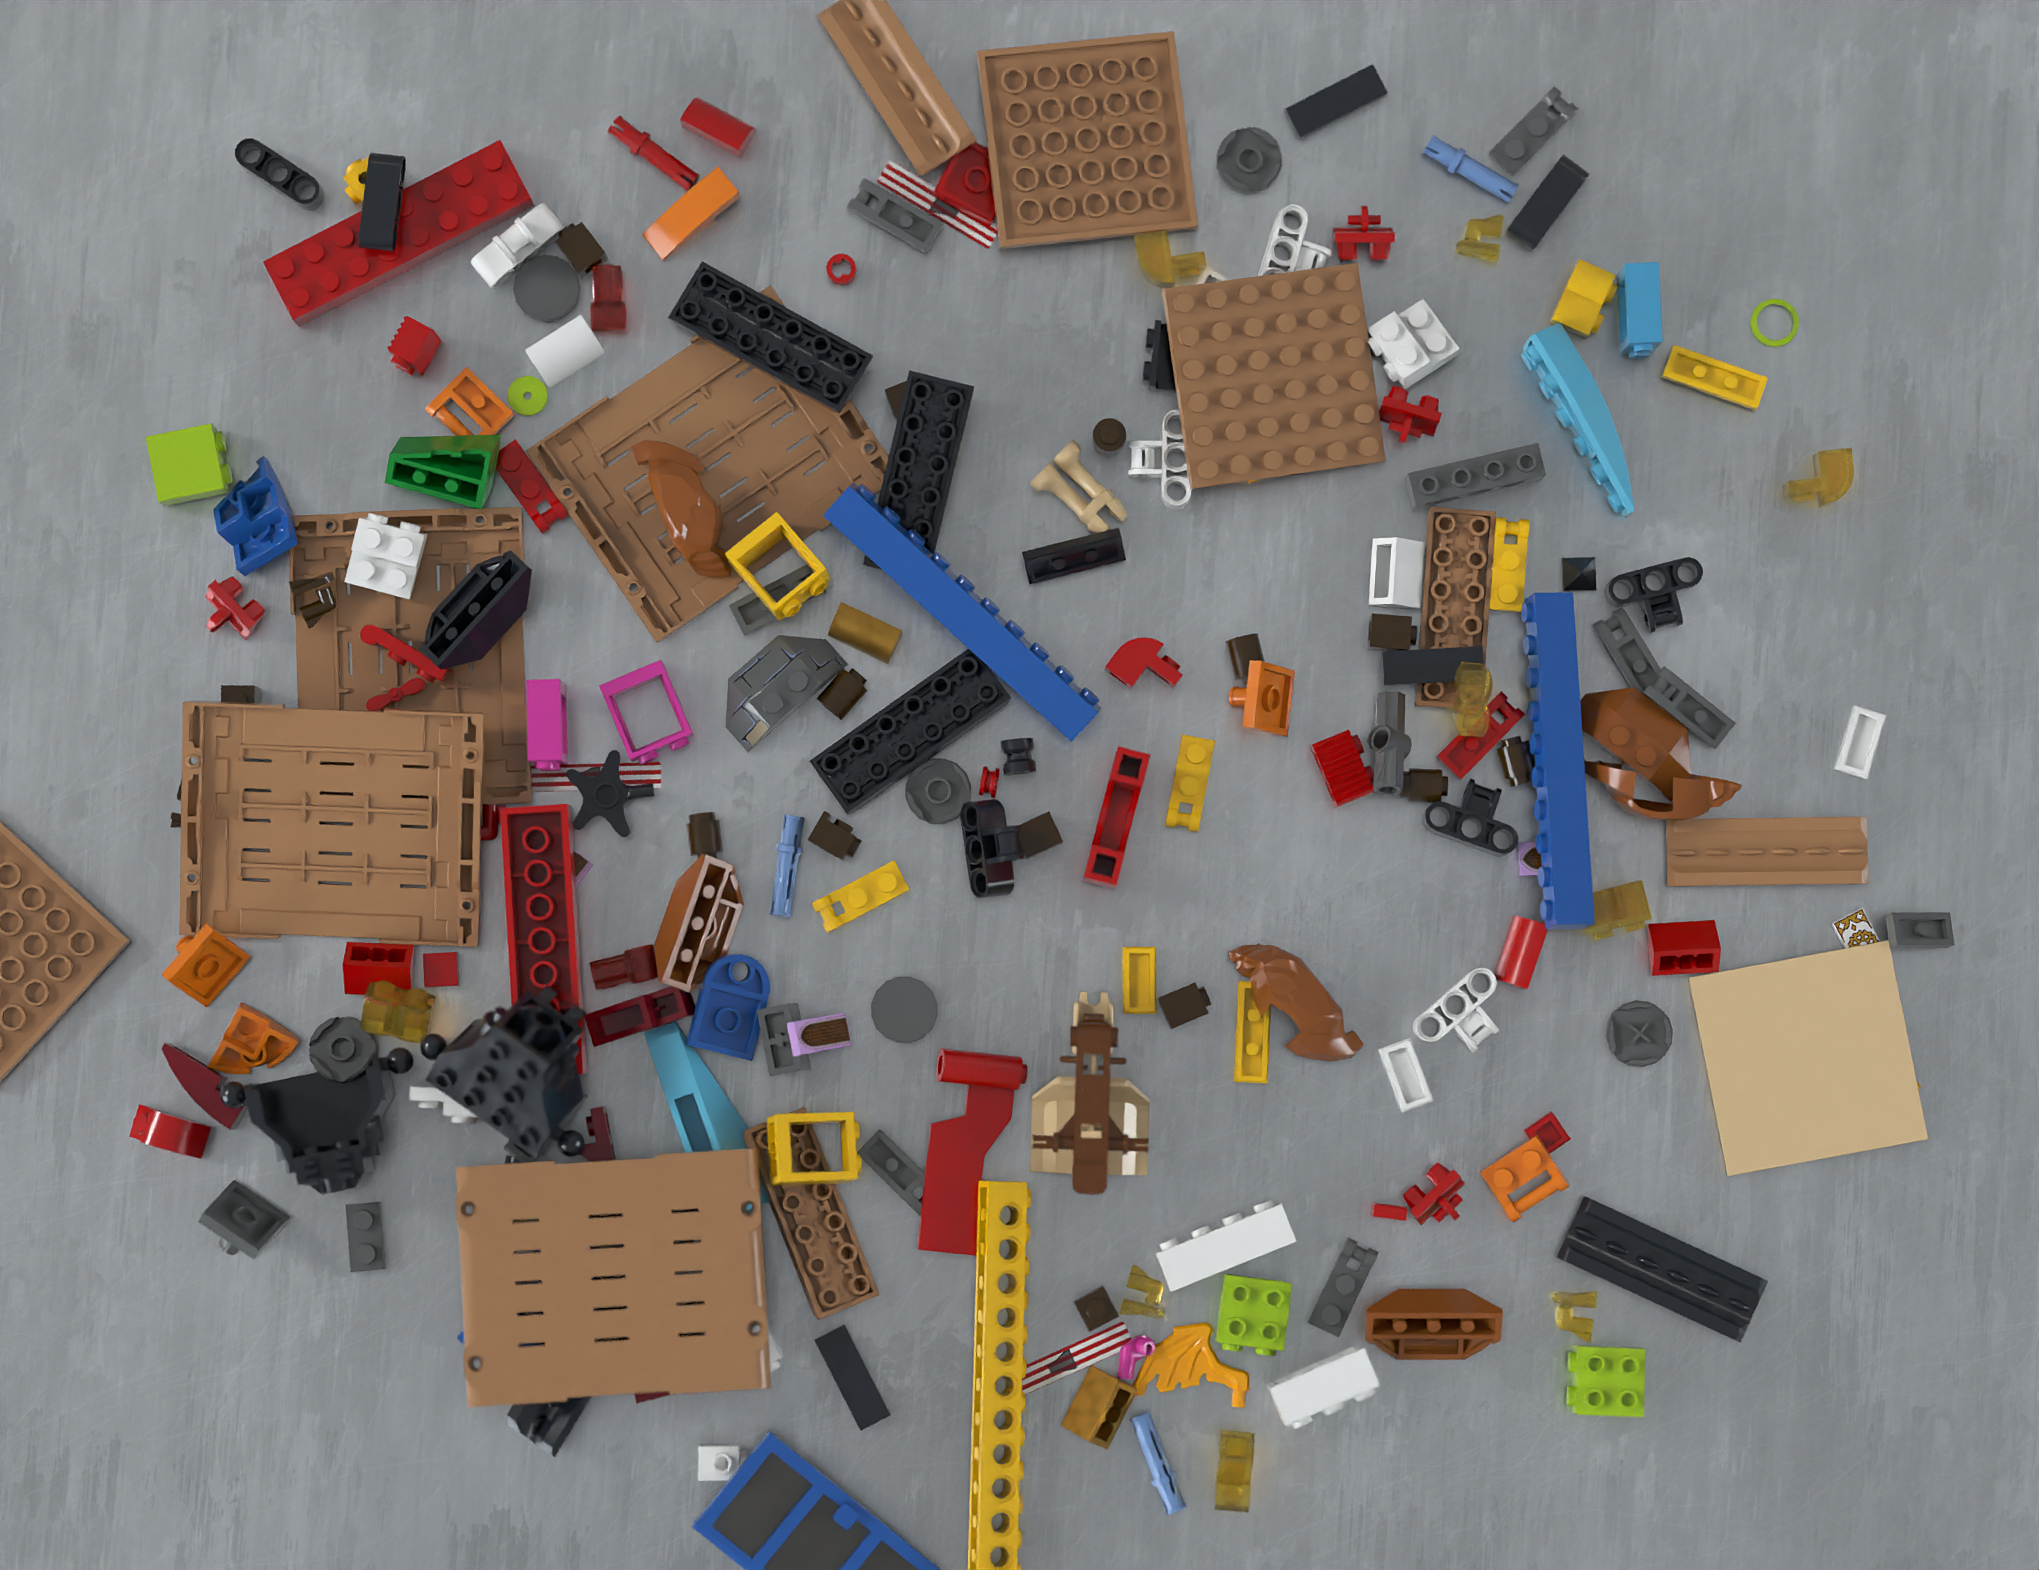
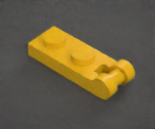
M1503 517L1495 518L1489 611L1521 613L1524 600L1529 535L1528 519H1519L1518 522L1506 521V518ZM1505 534L1517 535L1516 545L1504 544Z
M1182 734L1166 816V827L1184 826L1188 827V831L1198 833L1215 740ZM1179 803L1192 805L1191 814L1178 812Z
M893 860L811 904L815 912L821 914L825 922L822 925L826 933H829L910 891ZM840 901L845 913L836 916L831 905Z

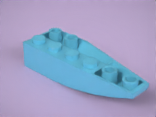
M1559 322L1528 338L1522 347L1524 351L1521 354L1523 361L1530 371L1536 370L1542 380L1539 382L1541 391L1548 400L1552 398L1558 407L1556 415L1565 428H1571L1576 437L1573 439L1576 449L1581 456L1587 455L1593 465L1590 471L1599 485L1604 483L1610 493L1607 499L1616 513L1621 512L1625 518L1635 509L1629 473L1619 436L1595 379Z
M674 1021L645 1032L644 1035L685 1153L748 1149L743 1135V1131L749 1129L694 1047L686 1045L687 1037L677 1022ZM760 1181V1195L762 1205L769 1201L767 1199V1196ZM747 1205L745 1210H749L753 1208V1206Z

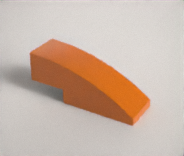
M716 167L668 208L642 235L664 261L714 222L718 214L740 198V194L722 170Z

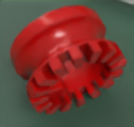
M841 253L832 256L826 266L830 281L836 285H848L856 276V264L853 258L847 254ZM842 261L847 262L851 267L849 275L842 274L840 278L836 277L832 273L833 265H840Z
M987 766L983 767L979 796L988 793L991 798H995L997 786L994 785H998L1000 769L996 768L994 771H990Z

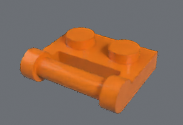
M468 367L442 390L425 409L432 417L436 416L456 436L473 434L445 407L451 399L482 429L478 435H496L515 416Z
M1537 1135L1480 1171V1174L1513 1223L1522 1218V1213L1558 1190L1562 1192L1570 1187L1566 1177ZM1547 1170L1551 1176L1550 1180L1516 1202H1513L1509 1196L1511 1192Z

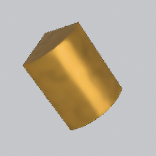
M843 602L840 603L828 632L829 637L886 664H889L903 635L902 630Z
M1091 1365L1061 1426L1086 1441L1108 1450L1138 1389Z

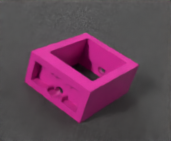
M662 660L599 685L632 762L638 760L640 765L658 758L657 752L669 747L671 751H675L690 744L688 739L693 737L694 734ZM661 679L682 730L636 749L615 697Z
M561 679L526 680L528 761L537 766V769H540V771H560V765H568L566 684Z

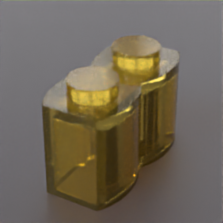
M1461 662L1455 675V687L1458 696L1452 709L1453 724L1460 736L1484 737L1490 722L1487 702L1491 697L1493 689L1492 676L1485 664Z
M1642 880L1593 892L1595 924L1583 929L1584 936L1593 935L1595 941L1614 936L1612 929L1625 926L1626 932L1646 928L1645 921L1652 919Z
M387 981L370 982L364 997L360 1029L376 1035H393L407 1042L421 1043L422 1039L431 1030L436 997L419 988L403 990Z

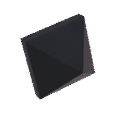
M1595 557L1562 558L1563 592L1597 590Z

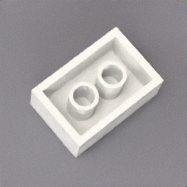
M1359 1344L1266 1384L1282 1422L1286 1426L1291 1424L1294 1429L1312 1422L1311 1415L1322 1411L1325 1415L1344 1408L1342 1402L1350 1398L1356 1399L1357 1402L1369 1398L1375 1394L1374 1388L1380 1386L1365 1348Z

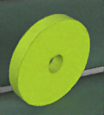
M522 376L510 385L507 397L511 408L516 413L523 416H533L541 412L546 406L548 393L545 385L538 378ZM527 392L531 393V398L528 400L524 398V394Z

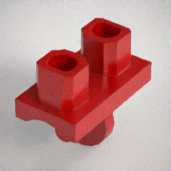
M1360 206V215H1347V225H1360V227H1333V239L1337 243L1338 256L1341 260L1357 259V243H1370V259L1387 260L1391 242H1395V232H1393L1392 227H1368V225H1381V215H1368V206Z
M1393 386L1388 396H1384L1379 409L1380 421L1389 423L1388 429L1400 432L1398 439L1400 443L1405 444L1408 435L1420 438L1423 433L1434 437L1442 415L1441 412H1438L1439 399L1428 395L1422 396L1419 406L1406 402L1409 394L1406 389Z
M1436 1163L1426 1174V1177L1435 1185L1427 1195L1416 1184L1403 1194L1405 1201L1411 1209V1214L1420 1225L1424 1224L1431 1216L1438 1223L1447 1215L1455 1221L1460 1217L1455 1208L1463 1199L1456 1192L1465 1183L1454 1169L1450 1172L1441 1164Z

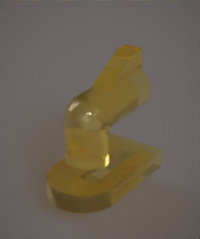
M1495 215L1483 220L1470 219L1466 224L1465 239L1456 243V252L1463 256L1482 258L1497 264L1501 245L1479 242L1480 235L1501 237L1504 215Z
M1132 1265L1126 1287L1146 1292L1144 1302L1146 1304L1124 1299L1119 1315H1143L1154 1319H1164V1310L1150 1306L1160 1304L1163 1284L1159 1280L1150 1278L1138 1266Z
M1598 1291L1583 1293L1553 1292L1552 1300L1556 1303L1564 1304L1558 1308L1557 1327L1564 1331H1571L1584 1341L1591 1342L1594 1319L1574 1317L1573 1310L1574 1306L1597 1309Z

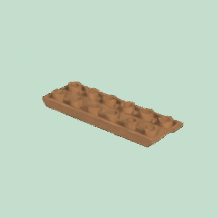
M840 0L817 14L822 25L920 177L977 141L886 0Z
M1429 507L1418 650L1483 646L1485 677L1496 512ZM1484 680L1416 684L1415 706L1482 711Z
M1867 817L1666 820L1667 887L1869 884Z
M802 1107L787 1114L807 1113L805 1107ZM767 1122L744 1130L743 1135L747 1148L758 1149L761 1184L811 1310L817 1320L878 1296V1290L836 1184L770 1186ZM812 1124L790 1125L792 1173L830 1172Z

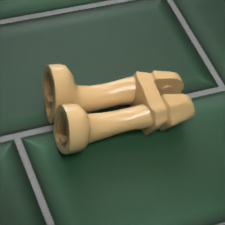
M1072 440L1052 462L1074 480L1093 500L1087 503L1068 485L1051 463L1031 481L1030 485L1038 492L1050 491L1059 497L1077 514L1080 522L1088 525V530L1094 533L1111 530L1105 521L1096 514L1103 506L1120 522H1123L1128 514L1119 497L1115 498L1111 489L1107 490L1084 468L1079 460L1081 448Z

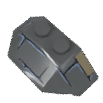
M778 635L728 679L726 728L743 748L749 752L831 681L842 669L847 667V662L826 639Z

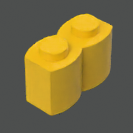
M1579 259L1550 323L1555 325L1560 322L1565 330L1583 338H1587L1590 332L1596 334L1604 318V315L1599 313L1604 302L1610 304L1618 285L1613 283L1616 275Z

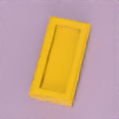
M1122 947L1123 1014H1157L1156 947Z

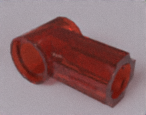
M612 264L593 266V302H591L590 306L592 332L626 331L625 301L622 299V267Z
M653 944L624 951V954L589 962L596 990H603L628 982L635 984L658 978Z

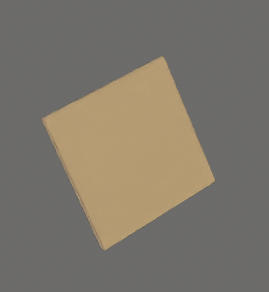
M1889 940L1688 978L1727 1176L1928 1139Z

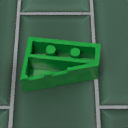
M502 434L400 437L389 454L385 483L481 510L492 491Z

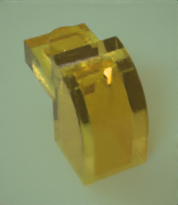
M1167 230L1134 235L1133 244L1138 269L1148 282L1157 287L1173 288L1175 287L1174 275L1180 274L1181 279L1197 277L1200 275L1199 271L1205 270L1206 260L1204 251L1171 256Z
M1852 448L1818 451L1813 455L1815 478L1786 482L1783 485L1784 499L1794 498V503L1814 501V496L1817 495L1819 508L1827 507L1836 502L1849 490L1854 478Z
M1221 1430L1216 1464L1214 1510L1249 1512L1255 1433Z

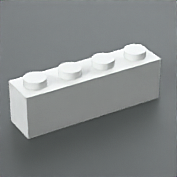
M1268 1200L1254 1206L1255 1213L1242 1217L1241 1212L1223 1218V1226L1211 1230L1210 1225H1206L1191 1231L1193 1238L1180 1242L1179 1238L1176 1237L1159 1244L1161 1250L1155 1252L1169 1290L1172 1292L1297 1242L1282 1204L1274 1205L1272 1200Z

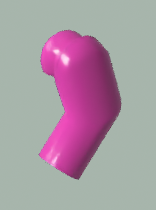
M1145 1335L1136 1336L1121 1347L1117 1378L1133 1380L1135 1362L1146 1355L1150 1356L1155 1350V1343L1152 1339Z

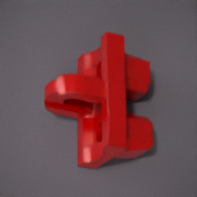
M234 576L221 583L214 580L208 585L209 591L205 598L217 611L207 620L206 627L210 632L214 633L229 622L243 639L247 640L253 635L255 626L264 616V608L254 599L242 608L238 605L235 599L243 593L244 589Z

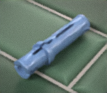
M1433 134L1423 154L1447 166V171L1453 174L1454 171L1505 200L1506 203H1509L1519 184H1515L1466 155V150L1460 147L1458 150Z
M783 815L780 844L776 846V851H779L769 914L791 917L799 854L803 852V848L800 845L805 818Z
M1151 1412L1131 1418L1130 1421L1133 1424L1154 1478L1151 1480L1153 1487L1157 1486L1166 1509V1514H1172L1186 1508L1187 1505L1176 1481L1178 1478L1177 1472L1172 1471L1152 1420Z

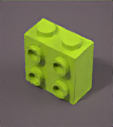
M212 423L146 436L157 499L160 504L168 506L230 493L228 484L233 483L229 464H224L222 451H226L224 434L222 431H217V428Z
M1223 1274L1215 1341L1222 1343V1349L1242 1352V1346L1256 1347L1255 1354L1275 1356L1276 1350L1284 1351L1292 1283Z
M1574 1345V1352L1568 1353L1567 1361L1568 1372L1573 1373V1386H1567L1566 1403L1567 1406L1572 1407V1413L1576 1415L1644 1417L1646 1349L1641 1347Z

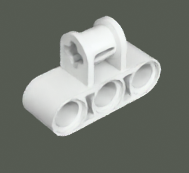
M541 203L521 219L518 217L515 220V224L500 236L496 235L493 237V241L471 260L470 264L489 287L495 289L517 273L525 262L538 256L560 238L558 234L565 226L546 203Z
M1288 205L1277 215L1258 276L1308 270L1311 267L1312 269L1323 268L1326 259L1331 257L1332 251L1330 249L1303 240L1308 225V215L1301 206ZM1284 215L1295 216L1299 222L1298 229L1287 228L1283 221ZM1274 247H1285L1289 252V260L1280 261L1274 255Z
M1179 409L1171 410L1165 415L1161 428V441L1142 440L1128 442V448L1132 449L1131 469L1128 470V476L1136 478H1161V500L1165 506L1174 510L1185 507L1190 500L1192 492L1189 484L1187 463L1176 468L1171 466L1167 460L1168 455L1172 452H1180L1186 459L1183 435L1173 434L1167 425L1172 419H1180ZM1142 453L1145 454L1144 466L1142 465ZM1172 485H1180L1185 490L1186 495L1183 499L1175 501L1169 498L1167 489Z
M1477 968L1468 972L1417 1016L1413 1023L1415 1036L1423 1042H1434L1441 1039L1452 1029L1469 1050L1475 1053L1478 1050L1477 1046L1490 1034L1496 1035L1499 1032L1494 1022L1479 1006L1496 989L1497 981L1494 973L1486 968ZM1476 974H1482L1488 980V988L1483 993L1476 992L1472 987V978ZM1451 996H1458L1463 1002V1009L1458 1015L1451 1014L1446 1008V1002ZM1427 1017L1433 1018L1438 1024L1437 1033L1432 1037L1424 1035L1421 1031V1023ZM1482 1025V1028L1479 1031H1477L1473 1036H1471V1034Z

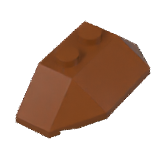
M1635 687L1585 694L1580 700L1582 734L1628 770L1637 772V777L1668 801L1672 802L1673 779H1690L1692 776L1687 727Z
M702 854L676 881L654 943L659 982L691 992L696 988V985L702 983L705 971L710 964L717 958L727 955L744 905L733 864Z
M1397 1289L1366 1309L1365 1340L1370 1344H1375L1379 1349L1397 1360H1465L1482 1351L1491 1343L1495 1344L1501 1341L1503 1310L1466 1289Z

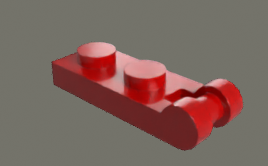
M516 439L499 450L496 470L542 534L550 529L549 525L559 518L563 520L569 516ZM545 501H548L551 508L540 514L536 508Z
M369 624L360 631V638L364 643L372 646H384L390 650L387 655L389 658L403 666L406 665L407 661L419 668L416 674L431 683H434L436 678L445 682L451 672L448 668L439 669L425 654L380 627Z
M1502 691L1436 756L1459 781L1525 715L1519 708L1515 709L1507 701L1508 697ZM1496 710L1506 718L1501 725L1491 716Z

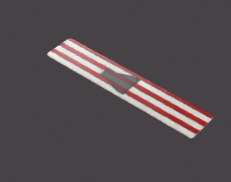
M893 161L888 162L877 180L882 186L987 249L990 248L998 235L996 223L993 222L989 226L933 196L932 193L935 186Z
M639 762L619 763V775L624 784L635 786L653 783L654 789L661 788L660 762H647L641 765ZM604 763L560 765V771L551 772L540 771V769H537V766L531 765L532 792L579 791L568 780L567 771L574 769L586 777L595 778L599 775Z
M1125 1323L1115 1324L1027 1364L1026 1376L1022 1378V1392L1025 1395L1119 1353L1121 1347L1132 1340Z

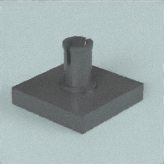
M233 1180L202 1213L198 1222L221 1237L219 1247L222 1251L229 1242L230 1246L226 1251L227 1254L235 1255L241 1250L252 1259H255L285 1226L289 1216Z

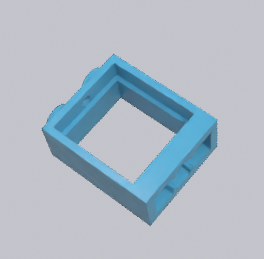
M1659 262L1625 263L1616 275L1620 354H1629L1630 359L1648 358L1649 353H1653L1663 342Z

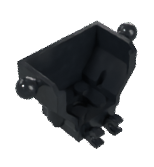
M548 985L538 996L527 991L508 1010L503 1007H497L495 1011L485 1013L482 1019L474 1020L448 1046L446 1040L441 1035L436 1033L426 1035L420 1043V1051L425 1058L436 1060L426 1078L427 1082L529 1154L537 1158L555 1140L559 1151L564 1156L575 1157L584 1149V1138L575 1130L564 1131L563 1129L572 1119L584 1098L575 1058L579 1052L576 1042L584 1030L579 1027L580 1024L578 1022L586 1012L577 1005H574L564 1016L552 1008L550 1003L556 998L558 992Z
M403 1047L395 1048L389 1052L387 1057L373 1058V1065L366 1067L367 1073L356 1081L343 1084L330 1082L320 1076L318 1072L262 1084L251 1083L245 1086L239 1082L231 1081L222 1087L220 1099L229 1108H238L247 1101L250 1122L274 1141L277 1162H285L287 1174H296L298 1185H310L321 1195L357 1187L365 1172L375 1171L373 1156L380 1155L378 1142L384 1141L381 1120L395 1095L390 1071L395 1074L407 1073L413 1066L414 1058L408 1049Z

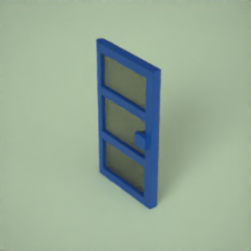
M770 1430L691 1526L744 1570H941Z

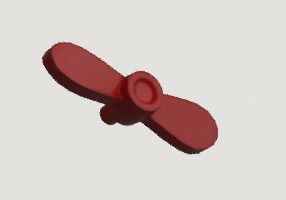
M413 678L399 688L390 689L389 693L370 698L366 703V708L369 711H379L391 702H399L405 696L420 693L425 688V681L421 678Z

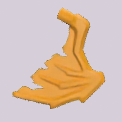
M1208 1322L1174 1327V1333L1155 1345V1350L1150 1356L1146 1355L1147 1358L1132 1385L1138 1389L1135 1396L1144 1395L1147 1390V1384L1154 1379L1156 1374H1159L1156 1387L1159 1393L1173 1391L1178 1383H1181L1182 1389H1186L1189 1386H1197L1201 1376L1205 1373L1208 1382L1222 1383L1233 1389L1232 1407L1245 1408L1246 1393L1250 1387V1376L1246 1371L1230 1367L1219 1361L1210 1344V1337L1214 1329Z

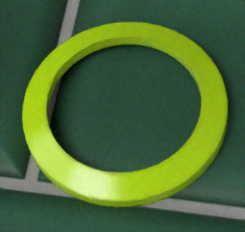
M1768 299L1761 302L1754 309L1750 319V326L1753 335L1759 342L1766 346L1779 347L1789 343L1795 337L1799 328V317L1790 303L1782 299ZM1769 305H1780L1790 312L1793 319V327L1788 336L1780 340H1771L1760 332L1757 319L1763 308Z

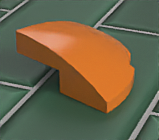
M241 1002L226 1028L208 1067L230 1074H250L251 1068L264 1064L271 1068L284 1060L294 1050L299 1039L271 1018Z

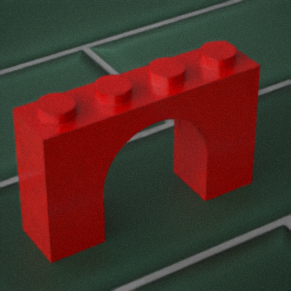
M1120 746L1117 747L1083 882L1115 890L1151 754Z

